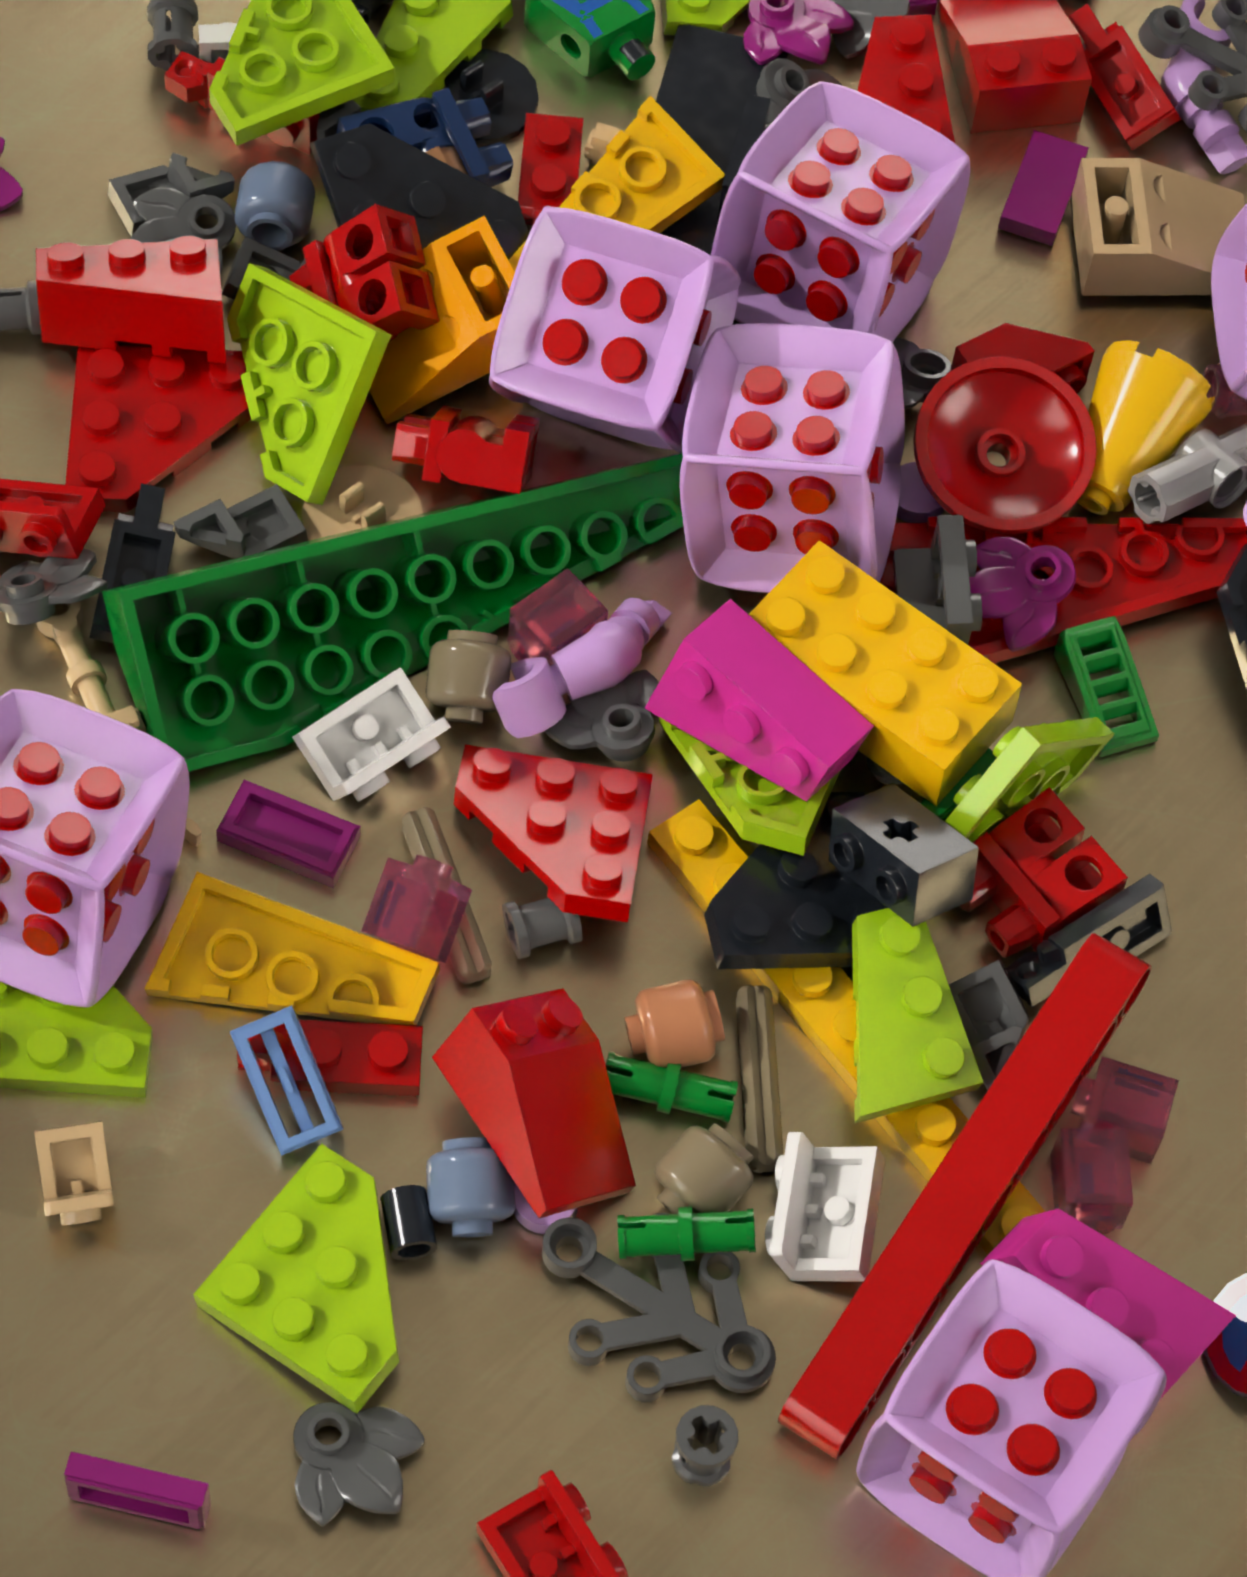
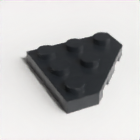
M370 123L310 143L338 227L374 204H379L415 216L422 249H424L431 242L485 215L508 260L529 235L518 201Z
M831 792L804 856L760 844L713 897L704 913L717 970L853 967V922L858 915L888 907L883 905L846 874L839 871L828 861L833 808L864 796V792Z

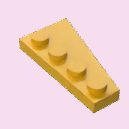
M650 95L639 107L636 118L624 131L620 130L606 146V153L589 173L585 171L571 187V194L559 207L600 215L661 233L720 191L725 173ZM525 242L509 259L514 272Z
M197 872L144 989L147 996L275 1012L293 1005L296 1014L364 1023L417 1025L440 972L439 962Z

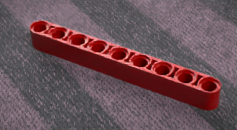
M1092 933L1088 937L792 1390L780 1412L778 1423L837 1460L843 1455L1131 1009L1152 969L1150 964L1096 933Z

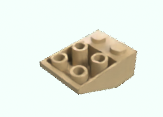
M1081 158L1070 203L1082 296L1212 295L1211 270L1215 251L1226 228L1245 206L1243 193L1141 158Z

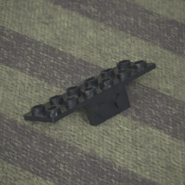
M678 25L656 102L725 173L720 191L660 233L690 244L711 255L718 220L729 187L750 148L771 124L767 123L771 99L757 96L756 91L761 71L768 63L759 65L749 56L744 48L742 36L694 25ZM782 51L775 59H788V52Z

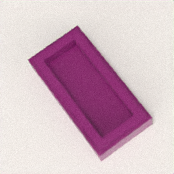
M1034 130L1000 216L998 229L1053 246L1071 200L1081 158L1087 157L1089 147Z
M244 779L216 830L217 842L334 889L361 837V826Z
M70 1452L64 1478L68 1496L71 1500L199 1530L201 1527L205 1528L211 1507L209 1483L77 1452Z

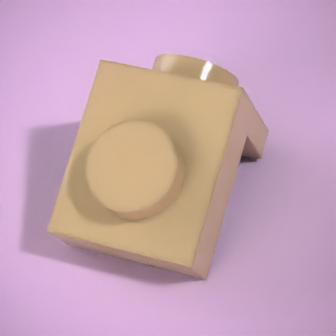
M102 1120L35 1130L45 1216L60 1214L61 1225L81 1224L102 1219L101 1207L114 1205Z

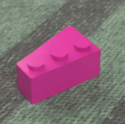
M731 599L683 639L644 708L778 786L785 788V790L806 802L853 759L874 727Z
M1059 1208L1023 1217L980 1263L983 1266L988 1260L994 1259L1028 1272L1067 1295L1131 1338L1148 1352L1165 1371L1167 1381L1161 1398L1236 1316L1234 1313Z

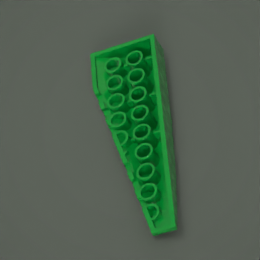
M682 453L524 489L520 494H502L102 591L116 653L135 707L138 709L146 727V733L166 743L182 755L186 761L188 771L285 747L294 742L292 738L294 735L401 667L406 676H409L427 666L431 647L436 642L447 639L449 630L491 633L522 616V613L545 600H551L571 589L570 586L597 571H603L618 563L623 557L644 545L652 544L683 527L680 499Z

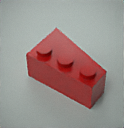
M931 14L875 17L857 91L922 122L955 143Z
M182 236L165 242L142 243L133 239H123L109 245L80 246L76 243L64 242L55 244L50 248H36V286L42 342L94 349L108 348L115 351L118 347V341L152 345L153 356L170 358L174 353L173 348L206 351L208 362L226 364L217 239Z

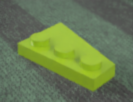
M394 0L376 39L395 67V83L353 99L361 107V112L415 98H432L433 92L442 90L445 87L444 78L463 59L469 62L482 49L481 40L495 26L502 29L514 16L512 0Z
M889 908L858 915L852 924L853 1000L856 1001L854 1066H857V1098L854 1100L855 1123L978 1090L983 1084V1079L926 921L912 927Z

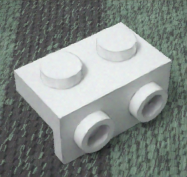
M400 667L292 738L333 801L352 793L359 802L390 782L384 771L404 759L407 766L411 768L438 751L441 746L435 738L451 728L445 717L434 720Z
M803 1132L788 1133L785 1154L778 1157L775 1166V1182L778 1197L775 1216L769 1217L766 1223L765 1244L768 1254L791 1281L863 1282L869 1274L886 1160L877 1146L814 1147Z

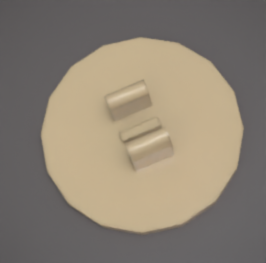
M365 464L344 466L337 469L323 505L305 501L301 517L302 524L307 532L308 541L422 514L423 512L421 500L408 481L389 469Z

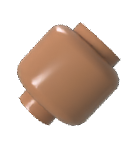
M685 979L640 991L635 1000L636 1014L624 1017L633 1056L645 1053L648 1062L658 1067H667L668 1063L681 1064V1068L707 1062L715 1054L716 1043L725 1041L722 1019L714 991L703 992L699 983L692 979Z

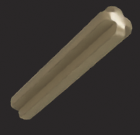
M428 807L418 809L417 811H410L402 818V831L457 978L463 984L484 980L491 975L492 962L435 811Z
M747 985L739 988L736 998L745 1148L754 1157L748 1164L752 1172L772 1173L775 1172L778 1157L784 1155L772 991L764 985Z

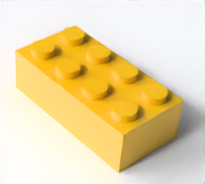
M820 540L748 614L874 725L858 750L935 806L942 801L1013 722L1022 687L1020 681Z

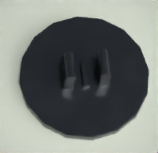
M481 49L469 62L463 59L444 78L445 87L443 89H450L455 102L482 97L490 112L492 122L490 134L474 139L477 145L495 144L518 136L525 129L526 113H535L538 107L539 97L536 80L524 64L505 53Z

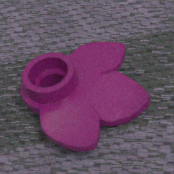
M750 0L748 16L751 23L744 32L743 44L749 56L759 65L769 63L777 58L782 51L821 65L825 64L828 57L831 40L830 34L852 30L854 22L850 14L842 6L831 0Z
M995 537L976 546L977 566L980 571L976 572L975 577H970L969 582L970 593H980L982 618L1003 619L1004 637L1009 650L1012 652L1035 644L1053 629L1057 619V603L1066 598L1075 585L1076 571L1071 557L1058 547L1041 545L1031 548L1013 537ZM1042 567H1052L1055 570L1054 574L1045 580H1040L1033 576L1035 570Z

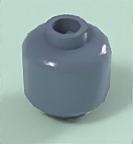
M282 161L263 162L249 168L240 181L235 207V223L239 231L245 237L276 251L301 242L310 230L316 191L311 179L299 168Z
M469 1137L444 1140L442 1142L443 1151L432 1155L426 1164L427 1201L432 1219L442 1224H452L453 1237L469 1238L493 1235V1223L504 1221L515 1212L514 1180L486 1138Z

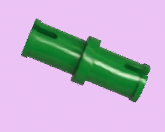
M611 1051L608 1052L605 1065L614 1095L656 1104V1111L670 1114L671 1108L720 1119L722 1122L729 1123L735 1102L733 1097L737 1093V1081L731 1080L730 1082L680 1070L681 1064L668 1063L667 1067H658L650 1062L616 1055L615 1052Z
M678 1207V1214L617 1216L620 1259L680 1254L681 1261L695 1260V1254L756 1252L754 1208L747 1209L746 1211L693 1213L692 1207Z

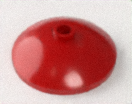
M1008 356L984 357L972 360L951 370L935 384L927 395L918 413L914 428L913 447L916 465L923 483L932 497L951 515H963L965 524L991 533H1027L1057 521L1082 496L1094 471L1096 436L1092 420L1084 403L1073 388L1060 376L1042 365L1021 358ZM992 451L1000 453L1005 458L1006 465L995 466L991 464L987 458V453Z

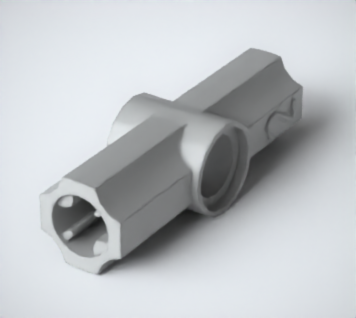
M1247 423L1220 436H1217L1209 429L1199 430L1183 442L1174 457L1133 475L1128 493L1134 503V512L1147 524L1155 521L1163 523L1207 501L1219 509L1235 502L1247 489Z

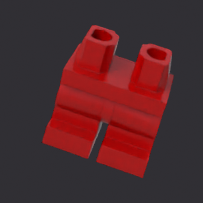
M374 204L333 230L325 237L323 242L315 240L304 246L303 252L306 264L289 276L290 281L391 334L389 342L394 340L398 333L410 327L423 330L440 321L429 274L418 270L426 265L415 216L379 204Z
M443 406L432 418L407 414L405 415L404 422L399 421L397 423L392 460L424 466L423 481L441 483L447 477L452 481L462 484L520 494L531 478L541 418L516 414L507 427L502 429L497 428L492 421L482 416H468L460 420L462 409Z
M1050 787L1001 822L990 833L987 832L972 842L979 847L973 899L960 905V907L969 913L991 898L1002 911L987 922L985 933L989 942L1003 958L1024 950L1030 945L1037 952V946L1043 940H1048V937L1123 891L1128 879L1126 874L1092 835L1082 842L1085 827ZM1050 816H1051L1052 818H1054V819L1058 822L1060 828H1059V827L1056 825V823L1050 818ZM1090 863H1092L1094 866L1098 868L1101 875L1095 870V868Z

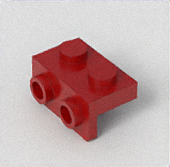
M0 479V552L29 554L37 557L49 556L78 559L106 506L99 488Z
M552 1469L539 1476L536 1489L477 1522L476 1532L504 1577H628L625 1565L615 1548L608 1541L599 1545L587 1526L586 1522L591 1520V1514L578 1489L571 1482L562 1486Z

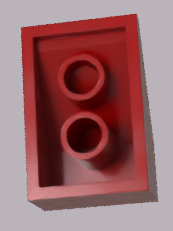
M937 0L936 9L970 134L1081 122L1092 77L1079 33L1057 0Z
M564 988L472 1008L432 1056V1059L537 1217H546L630 1193L636 1186L600 1041L584 1019L578 1005L571 1000Z

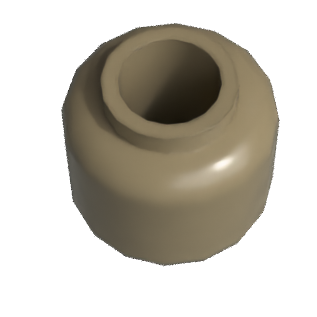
M449 630L447 639L438 641L431 647L425 693L431 703L446 708V720L482 724L483 712L497 711L493 702V692L502 684L509 682L511 655L508 650L497 645V635L469 630Z
M716 1123L708 1130L697 1125L690 1126L655 1166V1176L665 1188L657 1199L673 1214H678V1207H692L693 1213L730 1211L754 1182V1175L748 1166L754 1157L741 1143Z

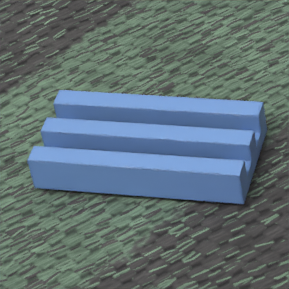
M293 1005L230 1031L281 1156L344 1129ZM281 1024L286 1026L325 1120L324 1123L315 1127L273 1029ZM257 1034H260L301 1130V1133L289 1137L248 1039Z

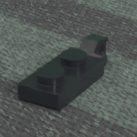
M141 483L134 516L119 513L118 519H114L102 579L108 583V588L105 590L168 574L176 532H173L174 525L159 522L165 488ZM100 592L97 598L89 638L114 643L102 592Z
M1148 874L1048 937V940H1043L1037 946V952L1024 953L1006 968L1019 996L1031 1007L1049 997L1080 948L1092 933L1098 934L1136 957L1170 936L1172 928L1164 884L1151 874Z

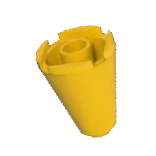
M1125 340L1113 342L1104 353L1088 409L1096 436V461L1090 482L1077 501L1086 510L1098 515H1106L1109 511H1122L1132 500L1128 493L1132 476L1168 460L1210 413L1215 403V396L1207 398L1206 394L1211 385L1190 364L1170 352L1157 348L1153 357L1135 352L1140 342Z

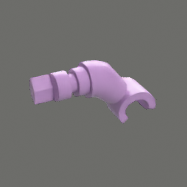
M1184 0L1180 9L1189 18V28L1229 47L1231 40L1225 30L1216 31L1209 29L1198 20L1205 7V0ZM1180 49L1176 56L1171 57L1161 78L1160 86L1181 120L1185 122L1188 128L1194 129V137L1218 173L1223 175L1229 174L1247 163V145L1238 134L1240 128L1229 111L1222 110L1223 103H1220L1216 109L1211 111L1202 110L1192 103L1188 95L1190 85L1200 72L1205 70L1215 72L1216 66Z
M640 598L625 599L611 615V618L607 621L596 623L589 632L552 654L553 665L550 666L544 657L523 659L511 663L510 669L515 681L504 683L493 692V702L505 729L516 738L529 737L541 733L554 726L566 713V704L562 695L567 693L573 701L615 687L637 667L641 661L643 646L649 642L672 612L654 600L644 601Z

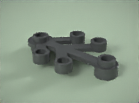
M1219 0L1212 10L1213 20L1220 28L1225 30L1237 51L1189 28L1190 21L1186 13L1172 5L1154 9L1139 28L1138 37L1140 43L1153 56L1169 59L1176 56L1180 49H1183L1232 74L1231 76L1222 77L1211 70L1199 73L1190 85L1188 95L1192 103L1202 110L1211 111L1216 109L1222 102L1247 97V0ZM1247 104L1238 116L1240 125L1245 131H1247Z
M657 1213V1214H654V1215H668V1214H667V1213ZM572 1217L562 1218L553 1222L547 1228L543 1237L542 1258L546 1267L553 1274L563 1278H575L581 1275L643 1314L604 1323L594 1319H584L577 1322L570 1331L568 1351L575 1362L584 1366H594L605 1359L608 1351L682 1338L701 1350V1352L663 1361L651 1355L635 1358L628 1366L625 1380L626 1389L631 1397L640 1402H653L660 1398L668 1387L714 1379L723 1388L737 1393L755 1391L768 1382L773 1374L776 1363L775 1349L771 1340L764 1332L747 1324L737 1283L740 1263L735 1254L732 1252L705 1253L699 1265L698 1280L703 1289L713 1294L719 1323L718 1327L695 1312L684 1262L681 1261L680 1254L651 1256L655 1261L661 1287L660 1291L596 1251V1234L591 1226L583 1220ZM564 1245H572L580 1251L581 1256L575 1261L567 1262L560 1259L556 1251ZM714 1263H721L729 1268L731 1275L724 1280H717L708 1274L707 1267ZM583 1334H593L600 1339L602 1345L597 1350L585 1351L578 1346L576 1340ZM735 1352H744L751 1357L753 1365L745 1370L736 1369L730 1364L728 1357ZM641 1370H650L658 1376L659 1383L651 1388H645L635 1381L634 1375Z

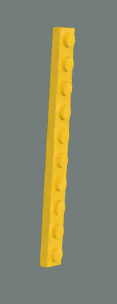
M700 799L648 833L647 844L704 913L713 897L748 858ZM841 967L752 969L761 982L770 988L776 1000L857 1096V1066H854L856 1001L853 1000V981ZM951 1098L875 1118L927 1182H929L968 1122V1118ZM1020 1181L979 1243L987 1254L1002 1241L1023 1217L1046 1212Z

